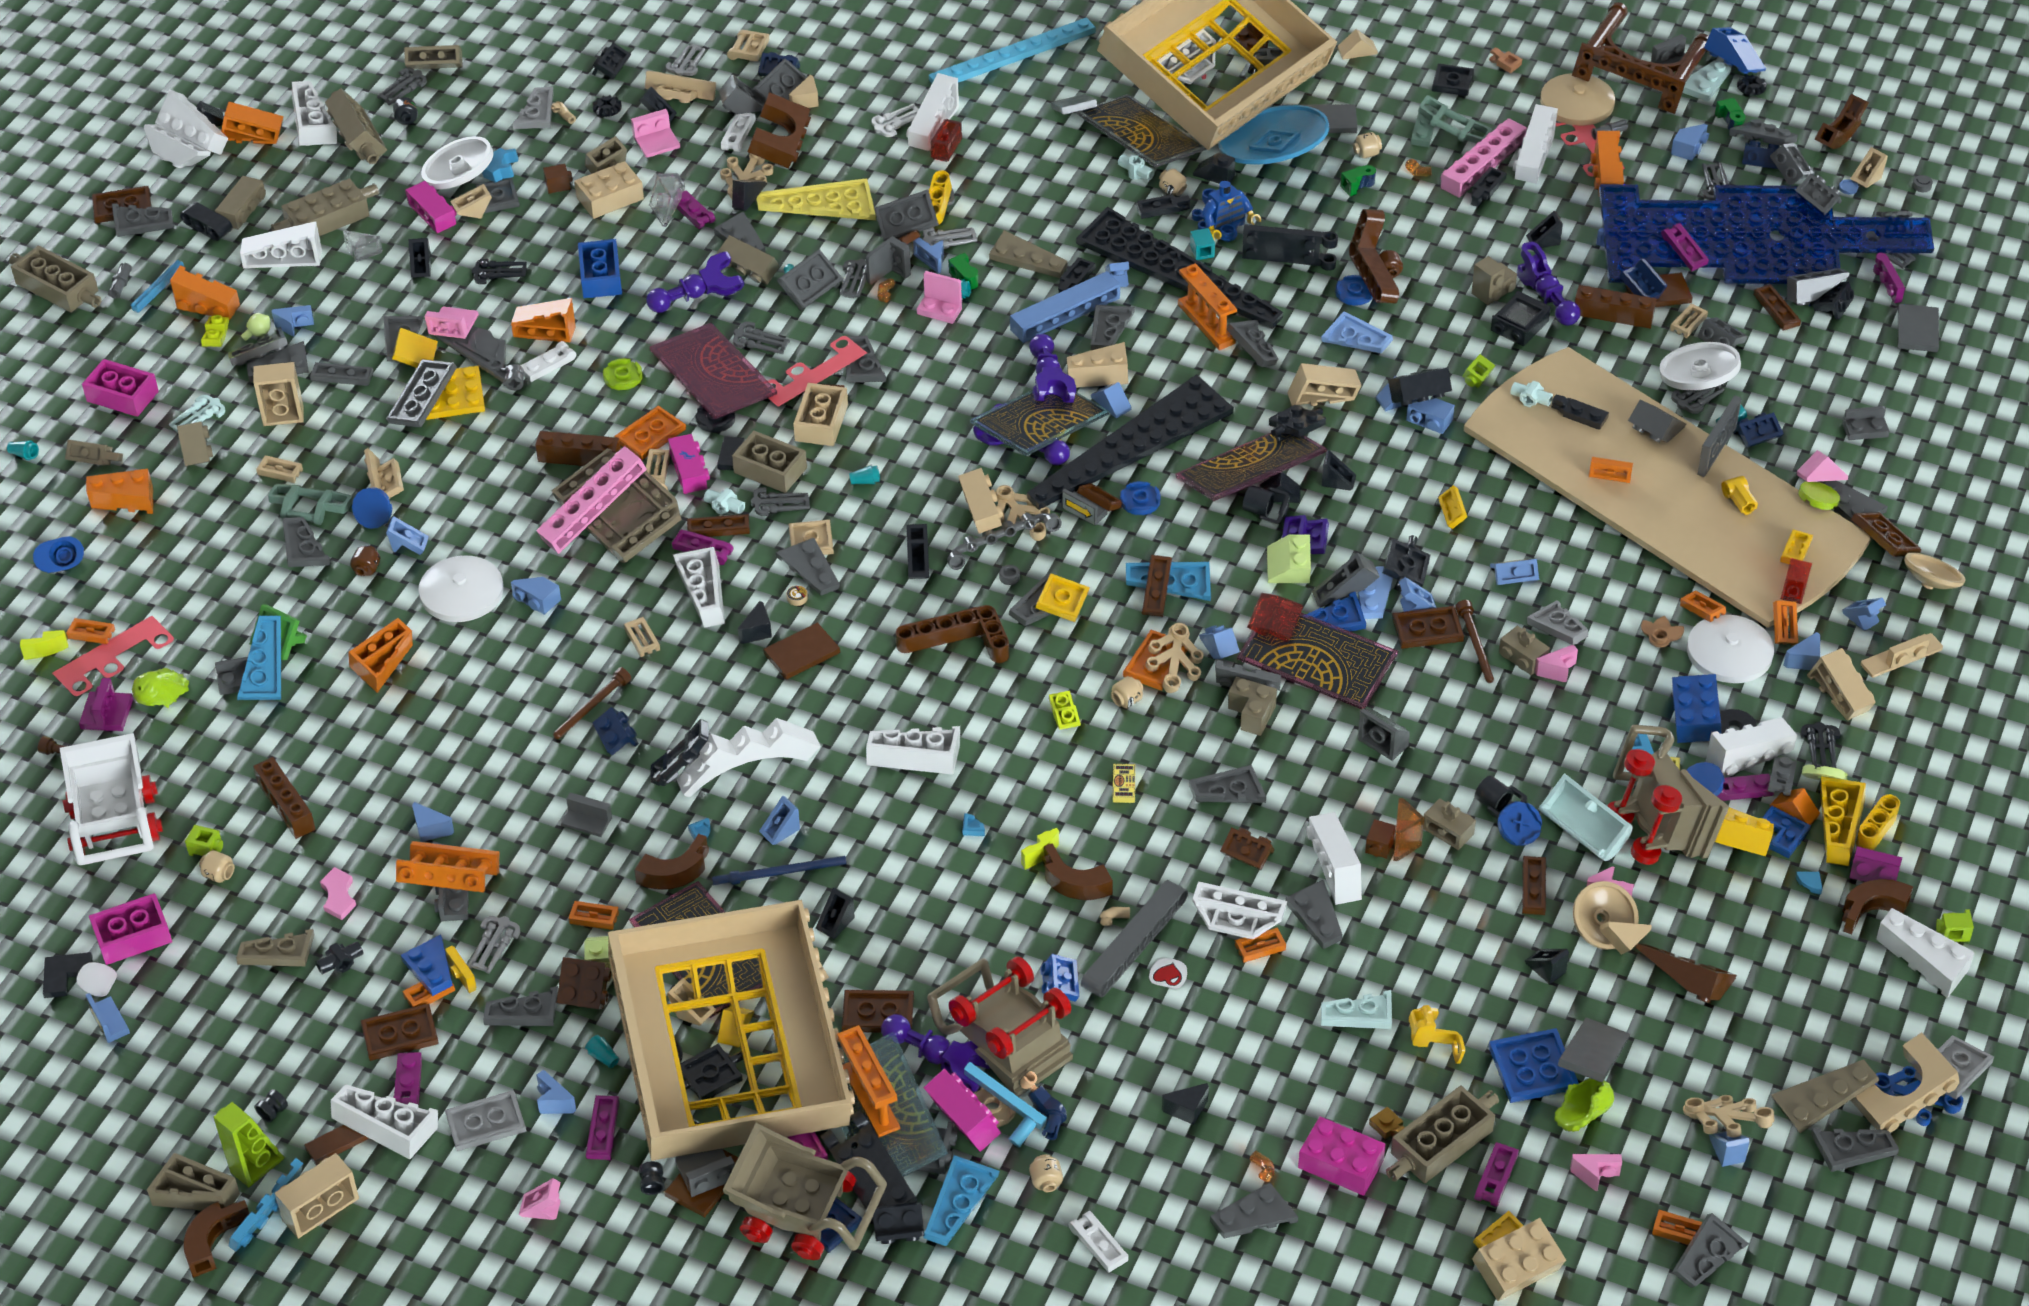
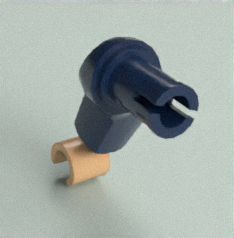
M1029 1071L1026 1077L1023 1076L1020 1080V1085L1024 1089L1031 1090L1027 1094L1037 1111L1047 1119L1042 1135L1046 1136L1045 1138L1049 1140H1055L1060 1124L1067 1119L1066 1109L1041 1085L1036 1087L1037 1075Z

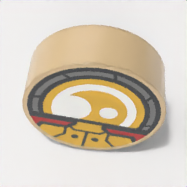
M792 586L787 590L786 595L789 604L800 606L807 602L808 594L806 588Z

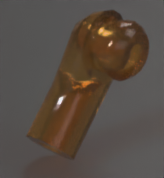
M1414 159L1407 160L1405 167L1413 176H1431V166L1422 167Z
M889 278L879 284L877 298L881 302L884 301L886 303L890 301L891 298L889 296L891 294L887 291L894 287L895 282L893 279Z
M1257 1150L1254 1151L1250 1161L1262 1169L1258 1174L1259 1178L1265 1182H1270L1272 1176H1275L1274 1163Z

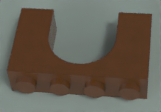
M769 92L760 117L781 125L788 131L789 136H778L756 128L747 152L789 169L791 163H795L798 158L799 152H796V150L800 151L803 143L800 138L804 139L807 131L804 127H808L811 117L808 116L810 108Z

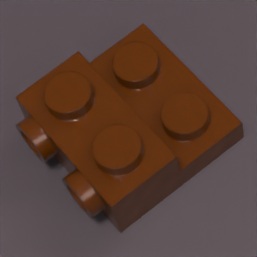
M563 957L556 1003L604 1009V1005H607L609 992L606 991L607 982H610L612 976L611 968H609L610 963Z

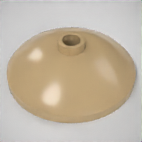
M1907 553L1904 558L1906 567L1912 575L1922 582V586L1928 589H1953L1961 587L1965 583L1966 579L1960 571L1939 559L1920 553Z
M1600 881L1586 886L1578 894L1573 905V920L1577 931L1586 942L1600 949H1616L1600 932V925L1608 921L1638 924L1639 921L1638 909L1632 896L1623 887L1612 882ZM1597 915L1601 916L1602 922L1598 921Z

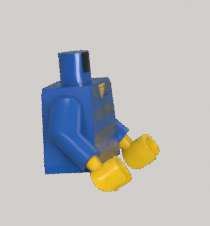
M1228 181L1220 182L1219 189L1209 193L1207 203L1202 211L1206 228H1209L1213 239L1214 235L1216 239H1221L1222 237L1221 232L1215 230L1216 228L1244 218L1245 213L1248 214L1247 222L1249 224L1255 225L1253 223L1254 216L1257 222H1261L1260 215L1253 213V207L1246 195L1241 190H1237Z

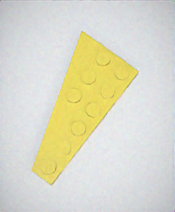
M867 178L764 191L756 198L758 211L876 220Z

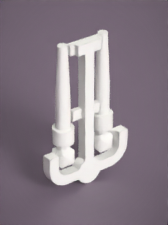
M911 104L892 113H886L883 117L877 115L872 118L874 130L885 137H893L897 135L895 130L914 120L919 109L915 104ZM911 108L913 109V111L908 112V113H906V114H904V115H902V116L897 117V115H899V114H901V113H903V112H905V111H907V110H909V109H911Z

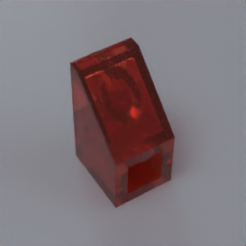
M1791 558L1780 599L1802 604L1813 563Z

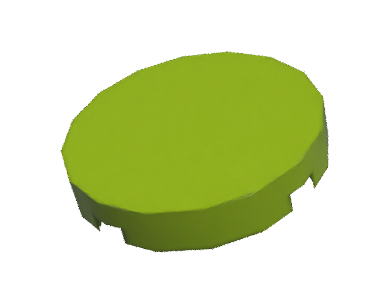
M631 359L613 360L603 369L605 384L615 390L634 388L642 380L641 366L636 361L635 363L631 362Z
M1803 482L1798 490V495L1803 501L1807 499L1810 501L1809 505L1818 509H1833V507L1838 506L1840 501L1837 491L1820 482Z

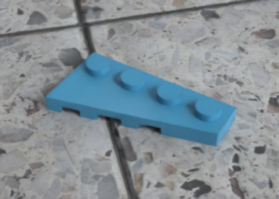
M1172 562L1167 593L1211 601L1210 563ZM1126 563V585L1146 589L1150 563Z
M281 616L258 617L237 700H281Z
M954 1155L923 1238L947 1246L996 1180L1000 1171Z
M297 1158L293 1160L290 1164V1173L287 1176L282 1174L271 1191L272 1195L265 1194L256 1207L258 1212L255 1214L252 1211L232 1234L228 1246L235 1252L241 1246L246 1247L253 1238L252 1233L257 1228L261 1230L269 1220L268 1215L272 1211L277 1212L279 1210L274 1193L282 1186L300 1177L303 1163Z

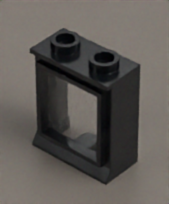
M1517 291L1514 297L1498 313L1492 316L1491 331L1525 346L1549 322L1551 306Z

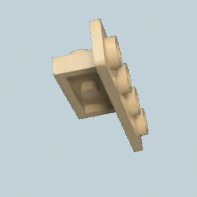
M650 70L646 72L645 88L649 89L652 87L665 100H672L674 98L679 99L681 103H690L695 98L715 100L716 82Z
M365 449L364 461L368 468L367 476L370 480V488L375 487L383 490L389 499L402 492L404 488L399 463L393 458L380 466L379 458L370 449Z
M1932 633L1923 634L1890 647L1887 651L1862 660L1861 666L1874 678L1939 652L1943 649V645Z

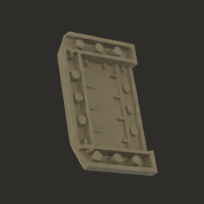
M607 448L551 490L560 505L562 506L616 453ZM645 471L585 529L620 562L626 563L682 519L676 498Z

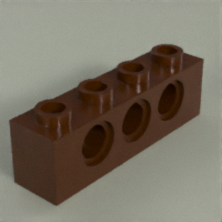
M274 757L254 765L253 768L258 785L294 838L297 839L316 830L311 811Z

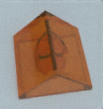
M1399 798L1393 861L1401 860L1422 846L1425 817L1404 798Z

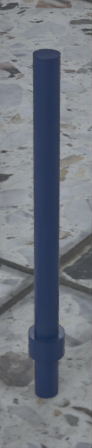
M832 857L739 872V870L730 871L726 875L713 876L712 882L713 886L726 883L734 885L740 884V881L846 865V857Z

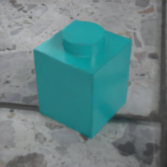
M1209 228L1190 231V247L1195 259L1201 260L1215 257V241Z

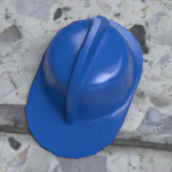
M70 536L49 540L35 548L33 561L37 568L47 573L67 570L77 566L82 561L84 547L79 540Z

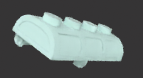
M1565 773L1538 808L1539 811L1604 861L1612 859L1620 851L1633 829L1630 823Z

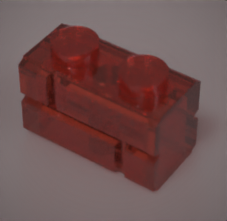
M944 119L930 142L931 157L933 159L949 161L962 140V123Z

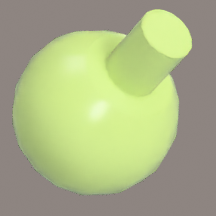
M261 313L253 314L247 322L246 327L248 329L241 337L247 341L253 335L255 337L266 335L271 327L270 317Z

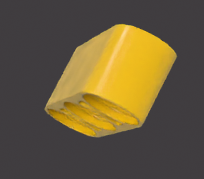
M944 170L934 173L929 188L939 225L943 222L952 190L950 176Z
M1887 794L1880 798L1860 825L1856 846L1874 850L1896 821L1900 807V800L1896 796Z

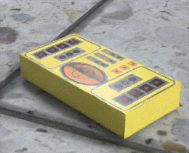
M1113 764V802L1135 803V764Z

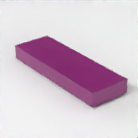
M595 1095L586 1159H611L620 1102L619 1096Z

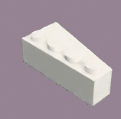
M937 73L911 126L907 129L908 146L927 151L930 150L959 108L958 78Z
M311 81L292 82V101L299 146L337 144V127L332 122L331 116L326 112L323 102L319 100L318 93Z
M169 90L155 123L208 151L221 155L228 137L212 124L204 114L200 113L197 107L190 103L183 94Z
M1535 105L1526 136L1522 141V148H1519L1518 160H1515L1513 164V171H1516L1515 179L1537 184L1554 139L1558 108Z
M316 221L243 238L240 251L243 268L320 266L322 254Z
M714 547L674 554L673 557L680 577L704 628L725 624L720 569Z
M1783 718L1763 721L1756 727H1753L1751 724L1744 725L1742 730L1737 731L1734 728L1726 729L1723 734H1719L1718 731L1712 732L1706 762L1718 766L1724 778L1733 776L1744 769L1753 768L1759 763L1770 761L1782 754L1790 753L1794 750L1797 734Z
M953 726L952 730H942L941 727H935L933 731L922 732L919 731V728L911 729L904 733H900L899 730L870 731L866 745L867 765L953 774L960 748V726Z
M1332 812L1309 817V826L1306 827L1307 836L1313 842L1314 851L1317 853L1335 905L1362 900L1361 863L1336 813Z
M1893 908L1881 921L1876 938L1898 958L1902 957L1905 959L1912 970H1918L1923 974L1929 984L1942 990L1941 994L1946 998L1950 996L1970 969L1974 955L1972 950Z
M344 1085L331 1099L332 1119L408 1159H411L438 1129V1110L429 1108V1110L419 1108L418 1104L410 1102L408 1105L396 1102L395 1098L389 1096L381 1098L374 1096V1092L349 1085Z

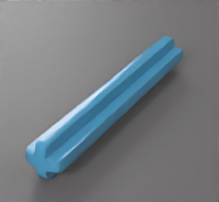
M176 260L131 303L132 310L139 313L170 283V279L179 266L184 267V263Z

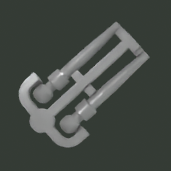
M694 44L688 45L673 65L670 62L666 64V71L678 76L695 75L698 72L697 63L703 55L705 48ZM696 50L700 51L695 59L691 60Z
M934 227L923 230V240L933 246L938 241L943 240L944 249L950 246L978 241L974 228L934 232ZM972 236V239L952 240Z
M489 916L482 921L480 927L487 930L482 935V940L468 965L469 968L490 974L505 947L509 945L510 938L517 939L519 937V925L510 921L506 916L500 918ZM505 928H507L505 931V936H503L500 940V944L496 943L502 931ZM485 945H488L478 963H476V960L483 951ZM494 947L498 948L488 968L485 967L484 964Z

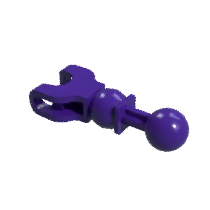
M1535 242L1524 243L1520 253L1524 263L1518 265V278L1524 285H1530L1533 289H1536L1537 294L1544 298L1543 302L1545 304L1553 302L1556 306L1555 316L1559 323L1566 326L1575 324L1580 318L1579 306L1575 302L1566 301L1562 297L1563 285L1559 283L1556 277L1551 275L1552 270L1541 247ZM1528 250L1534 251L1535 255L1532 256Z
M721 252L708 259L706 267L699 271V275L690 274L684 280L682 278L679 279L678 287L668 291L663 288L651 290L647 295L646 302L650 310L662 313L670 307L672 301L684 297L686 302H688L689 297L693 299L699 298L704 292L706 295L716 293L721 296H728L741 290L745 283L741 276L727 277L721 273V270L729 266L731 262L730 254L728 252Z
M1046 334L1035 335L1029 344L1030 352L1037 358L1035 367L1037 373L1035 377L1036 385L1032 391L1035 401H1045L1044 396L1053 394L1061 397L1063 402L1074 403L1076 395L1075 380L1062 371L1061 365L1057 361V355L1052 354L1055 347L1053 339Z
M996 404V405L992 408V412L995 411V410H997V409H999V408H1001V407H1003V406H1005V405H1003V404ZM980 422L973 427L975 437L988 445L1006 444L1011 446L1013 444L1020 450H1027L1028 454L1037 449L1044 453L1045 459L1050 464L1055 466L1064 464L1070 456L1069 446L1062 440L1042 441L1028 449H1024Z
M898 1014L888 1016L882 1023L881 1033L887 1042L893 1039L895 1044L907 1042L919 1048V1058L924 1056L929 1063L941 1064V1069L945 1068L950 1075L955 1072L967 1088H970L973 1093L977 1092L980 1086L964 1075V1068L969 1062L986 1069L990 1067L976 1053L975 1049L978 1046L972 1041L959 1043L953 1040L950 1044L949 1040L944 1036H932V1030H929L924 1036L912 1030L909 1021L904 1016Z

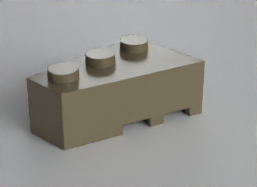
M173 1153L147 1188L152 1206L204 1210L216 1202H219L222 1209L234 1203L240 1195L235 1177L176 1153Z

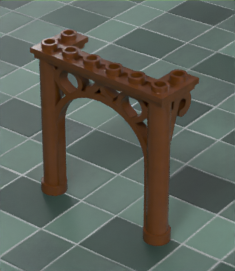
M1613 3L1608 10L1607 16L1587 44L1582 42L1572 76L1589 82L1595 66L1663 92L1658 108L1675 114L1687 80L1704 54L1708 52L1704 46L1709 35H1697L1683 58L1676 63L1660 64L1644 61L1622 51L1612 41V35L1628 13L1627 7L1623 3Z

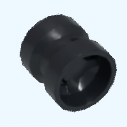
M271 1089L266 1094V1098L256 1103L254 1108L263 1120L271 1123L276 1118L278 1112H282L288 1107V1102L281 1093Z
M650 1161L640 1165L641 1192L646 1195L661 1193L665 1188L664 1179L662 1178L663 1166L661 1163Z

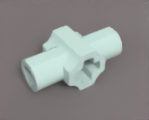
M1122 154L1118 160V165L1127 169L1129 178L1133 180L1142 178L1151 180L1155 174L1154 169L1145 165L1144 157L1141 155L1129 157Z
M1532 381L1527 385L1514 382L1511 388V395L1520 397V401L1524 406L1530 408L1537 403L1549 406L1553 399V394L1544 391V388L1536 381Z
M726 488L720 493L708 489L704 494V501L710 503L712 508L720 515H724L728 511L740 515L745 509V502L738 500L737 495L731 489Z

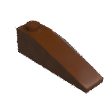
M1637 943L1635 947L1687 991L1696 994V999L1710 1003V1000H1720L1737 976L1711 965L1707 966L1700 963L1697 965L1693 959L1681 956L1675 957L1674 953L1647 944Z

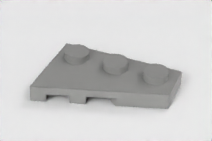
M553 87L534 88L526 101L527 105L519 112V118L513 122L514 129L551 128Z
M1558 600L1527 617L1528 625L1572 645L1588 637V629L1577 618H1572L1570 612L1566 608L1563 609Z

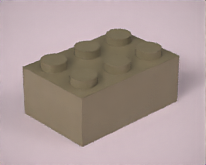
M753 431L732 455L734 473L784 493L791 488L807 469L805 450L757 431Z

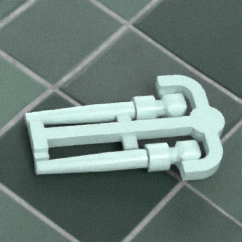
M201 395L195 399V403L191 405L192 407L169 423V426L178 433L177 425L175 424L191 413L193 415L180 425L202 422L212 417L213 413L220 418L225 413V407L220 403V399Z

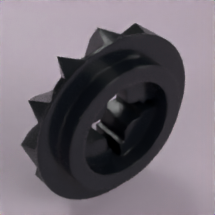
M1745 74L1744 77H1739L1737 81L1738 90L1746 95H1760L1765 92L1767 87L1765 79L1760 78V75L1754 76L1751 74L1749 76Z
M603 95L602 98H596V101L593 102V112L602 117L614 116L622 109L621 100L611 95L608 97Z

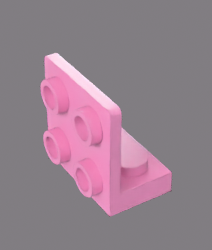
M666 109L631 119L633 137L645 157L655 156L680 148V143L670 128L669 114Z
M925 271L923 274L924 298L917 307V314L953 324L962 310L961 280Z
M442 307L439 312L427 311L425 320L428 333L465 339L479 314L475 310Z

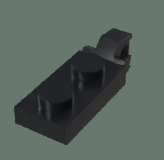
M1489 167L1473 186L1471 205L1478 207L1483 199L1488 200L1504 182L1507 173Z
M1172 194L1140 200L1136 202L1141 219L1190 209V198L1188 195L1174 197Z
M1078 257L1060 278L1059 293L1084 282L1096 269V264Z
M1556 394L1552 399L1551 408L1559 410L1563 417L1598 430L1602 428L1609 416V412L1566 398L1565 396Z

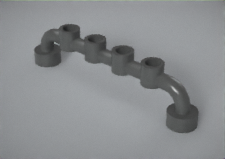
M1025 513L1021 516V521L1013 524L1012 521L1007 520L1002 523V529L997 531L993 529L985 531L981 537L976 539L973 536H966L963 544L955 547L948 555L947 562L952 569L959 570L965 565L963 552H975L981 545L986 543L993 545L1001 537H1013L1017 531L1024 528L1031 530L1037 523L1043 521L1048 531L1055 532L1060 529L1062 521L1055 513H1041L1035 516Z

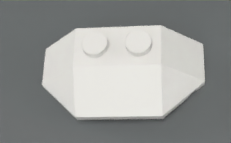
M1204 29L1195 34L1209 47L1216 44V40ZM1190 39L1176 47L1190 60L1203 53ZM1216 51L1177 79L1181 82L1192 84L1215 67ZM1171 52L1158 60L1171 74L1184 66Z
M158 124L144 125L152 152L159 155L161 160L172 162V165L175 167L193 166L210 156V151L174 134Z
M1198 882L1193 896V903L1209 930L1249 939H1255L1280 923L1287 905V901L1203 882Z

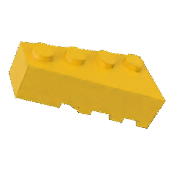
M1821 776L1820 795L1826 863L1850 865L1865 804L1866 783Z
M1729 807L1715 842L1766 857L1773 836L1774 824L1766 819L1756 818Z

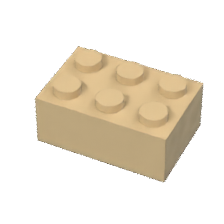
M625 161L574 181L576 197L593 219L644 199L642 181Z
M294 362L254 366L253 383L263 426L304 422V405Z
M815 383L807 384L793 423L795 441L827 446L835 445L848 407L847 388Z
M336 1153L329 1158H325L320 1164L302 1173L300 1177L282 1186L274 1193L282 1221L298 1239L359 1199L353 1173Z
M1541 1218L1478 1249L1472 1258L1497 1301L1558 1271L1566 1261Z

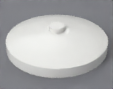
M466 137L453 141L429 157L422 168V177L424 181L435 189L457 187L472 180L487 168L493 158V149L490 143L482 137Z
M1701 342L1686 345L1672 351L1663 358L1660 363L1661 379L1670 387L1681 390H1703L1716 387L1737 375L1741 368L1740 355L1732 346L1718 342Z
M455 556L444 559L429 568L419 584V596L424 609L432 616L449 622H465L486 615L497 606L504 590L502 576L498 568L491 562L475 556Z
M1725 614L1720 615L1717 619L1714 618L1712 622L1704 619L1693 627L1688 637L1687 653L1691 663L1704 675L1716 674V680L1721 682L1744 683L1759 678L1770 668L1774 656V644L1768 632L1756 622L1745 617Z

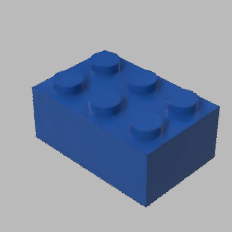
M616 239L578 243L583 298L622 295Z
M1716 674L1672 677L1677 743L1710 741L1712 732L1718 731L1721 734Z

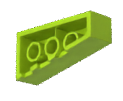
M233 1102L221 1108L213 1116L229 1170L248 1188L285 1159L283 1154L271 1143L270 1139L262 1132L254 1120Z

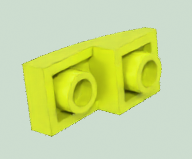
M213 315L208 318L205 323L206 332L201 339L202 347L222 346L228 329L229 317Z
M64 630L45 631L42 638L20 640V648L24 660L49 656L69 646Z
M1070 691L1049 694L1048 699L1059 730L1081 726L1076 705L1073 704Z
M1057 828L1037 835V844L1029 845L1021 850V864L1025 870L1042 862L1044 846L1052 843L1055 848L1059 846V830Z

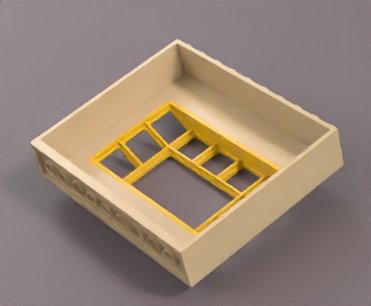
M1142 0L1137 6L1133 5L1125 14L1121 13L1116 20L1110 21L1104 26V33L1099 39L1100 44L1097 51L1209 150L1326 67L1337 41L1290 0ZM1228 6H1231L1244 19L1228 34L1214 20ZM1248 23H1251L1264 36L1247 51L1234 37ZM1207 26L1222 38L1211 47L1195 35ZM1188 39L1192 40L1203 51V53L1192 60L1188 59L1176 48ZM1270 40L1283 54L1264 66L1253 55ZM1229 44L1250 64H1253L1258 71L1207 106L1177 78L1224 45ZM1169 52L1184 64V66L1172 74L1158 62L1160 58Z
M802 900L608 932V957L651 1161L746 1144L755 1123L784 1137L850 1125V1116L854 1114L853 1090H848L847 1084L850 1083L849 1073L847 1069H843L842 1063L845 1062L843 1049H838L837 1044L839 1042L837 1033L839 1032L837 1028L833 1029L834 1012L832 1008H828L829 992L827 987L823 988L824 972L822 967L818 968L817 963L820 961L819 951L817 947H813L812 942L815 941L813 928L808 927V922H810L808 908L803 907ZM757 958L763 988L736 992L732 962ZM723 964L729 993L702 998L697 969L699 967ZM689 970L694 1000L667 1004L663 974ZM765 997L770 1020L743 1024L738 1001ZM730 1003L751 1091L689 1102L669 1013ZM772 1029L778 1052L751 1057L746 1033ZM779 1061L785 1085L759 1090L753 1066ZM788 1094L792 1104L791 1108L765 1112L761 1098ZM753 1100L758 1114L730 1118L726 1104ZM714 1106L719 1108L722 1120L695 1125L691 1114L692 1110Z

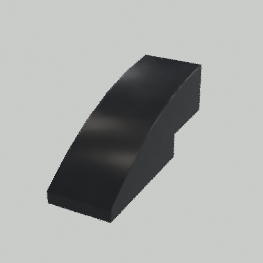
M927 524L906 525L909 579L929 578Z

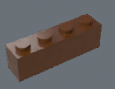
M1578 286L1575 303L1580 308V316L1651 329L1656 298L1590 286Z
M540 431L535 444L538 462L585 466L607 448L611 449L614 453L621 450L620 441L617 437Z

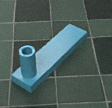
M969 1062L964 1068V1075L1024 1118L1008 1139L1016 1147H1021L1035 1127L1041 1130L1046 1124V1117L974 1064Z

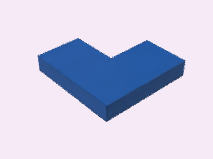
M1771 806L1762 817L1774 824V832L1778 833L1771 841L1769 849L1788 859L1811 829V825L1774 806Z

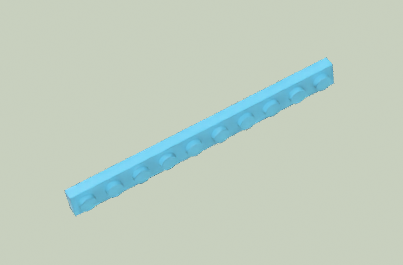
M1086 17L929 74V81L933 83L937 73L958 78L959 83L1096 33V27Z

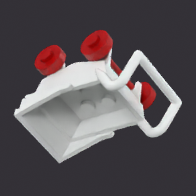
M134 733L60 748L67 790L63 806L65 813L69 812L71 820L75 819V821H71L68 825L70 838H67L69 850L74 851L77 864L85 865L153 850V842L160 840V832H163L161 819L156 818L155 812L148 813L147 809L144 808L143 797L146 804L155 803L154 795L158 794L156 782L151 781L150 775H141L139 753ZM137 826V828L92 837L95 834ZM139 833L140 838L143 839V844L90 855L85 854V847L88 846L89 849L94 848L92 842Z

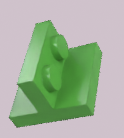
M261 605L258 617L281 616V660H288L291 647L295 646V644L305 643L307 635L297 631L300 620L269 605ZM256 621V624H255V627H254V630H253V633H252V637H251V640H250V643H249L250 645H252V640H253L254 632H255V629H256L257 621Z

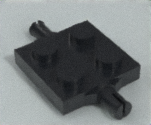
M1293 405L1282 412H1278L1269 418V426L1275 428L1271 430V435L1276 438L1281 434H1290L1300 438L1326 425V417L1321 416L1323 409L1317 407L1309 411L1300 405Z
M1414 535L1409 536L1408 543L1392 539L1382 572L1398 580L1396 589L1398 591L1400 589V592L1402 590L1399 581L1404 577L1422 587L1431 555L1416 547L1418 538L1417 536L1414 538Z
M718 1043L680 1063L682 1075L685 1079V1089H691L700 1100H704L743 1081L742 1074L736 1068V1063L744 1060L742 1050L731 1056Z

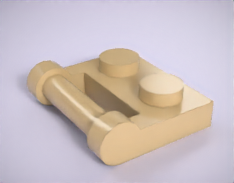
M740 30L734 46L727 53L728 58L731 60L740 58L758 62L770 40L769 34ZM747 40V42L745 43L743 49L741 50L740 48H741L743 42H745V41Z

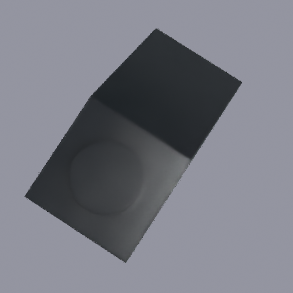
M1217 153L1201 161L1193 172V176L1218 184L1222 181L1230 182L1235 176V158Z

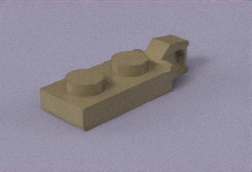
M68 440L65 460L110 465L111 460L122 462L123 454L112 452L113 447L108 445Z

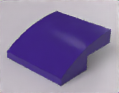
M1306 515L1285 517L1282 538L1287 535H1310V554H1325L1329 530L1328 519L1307 521Z

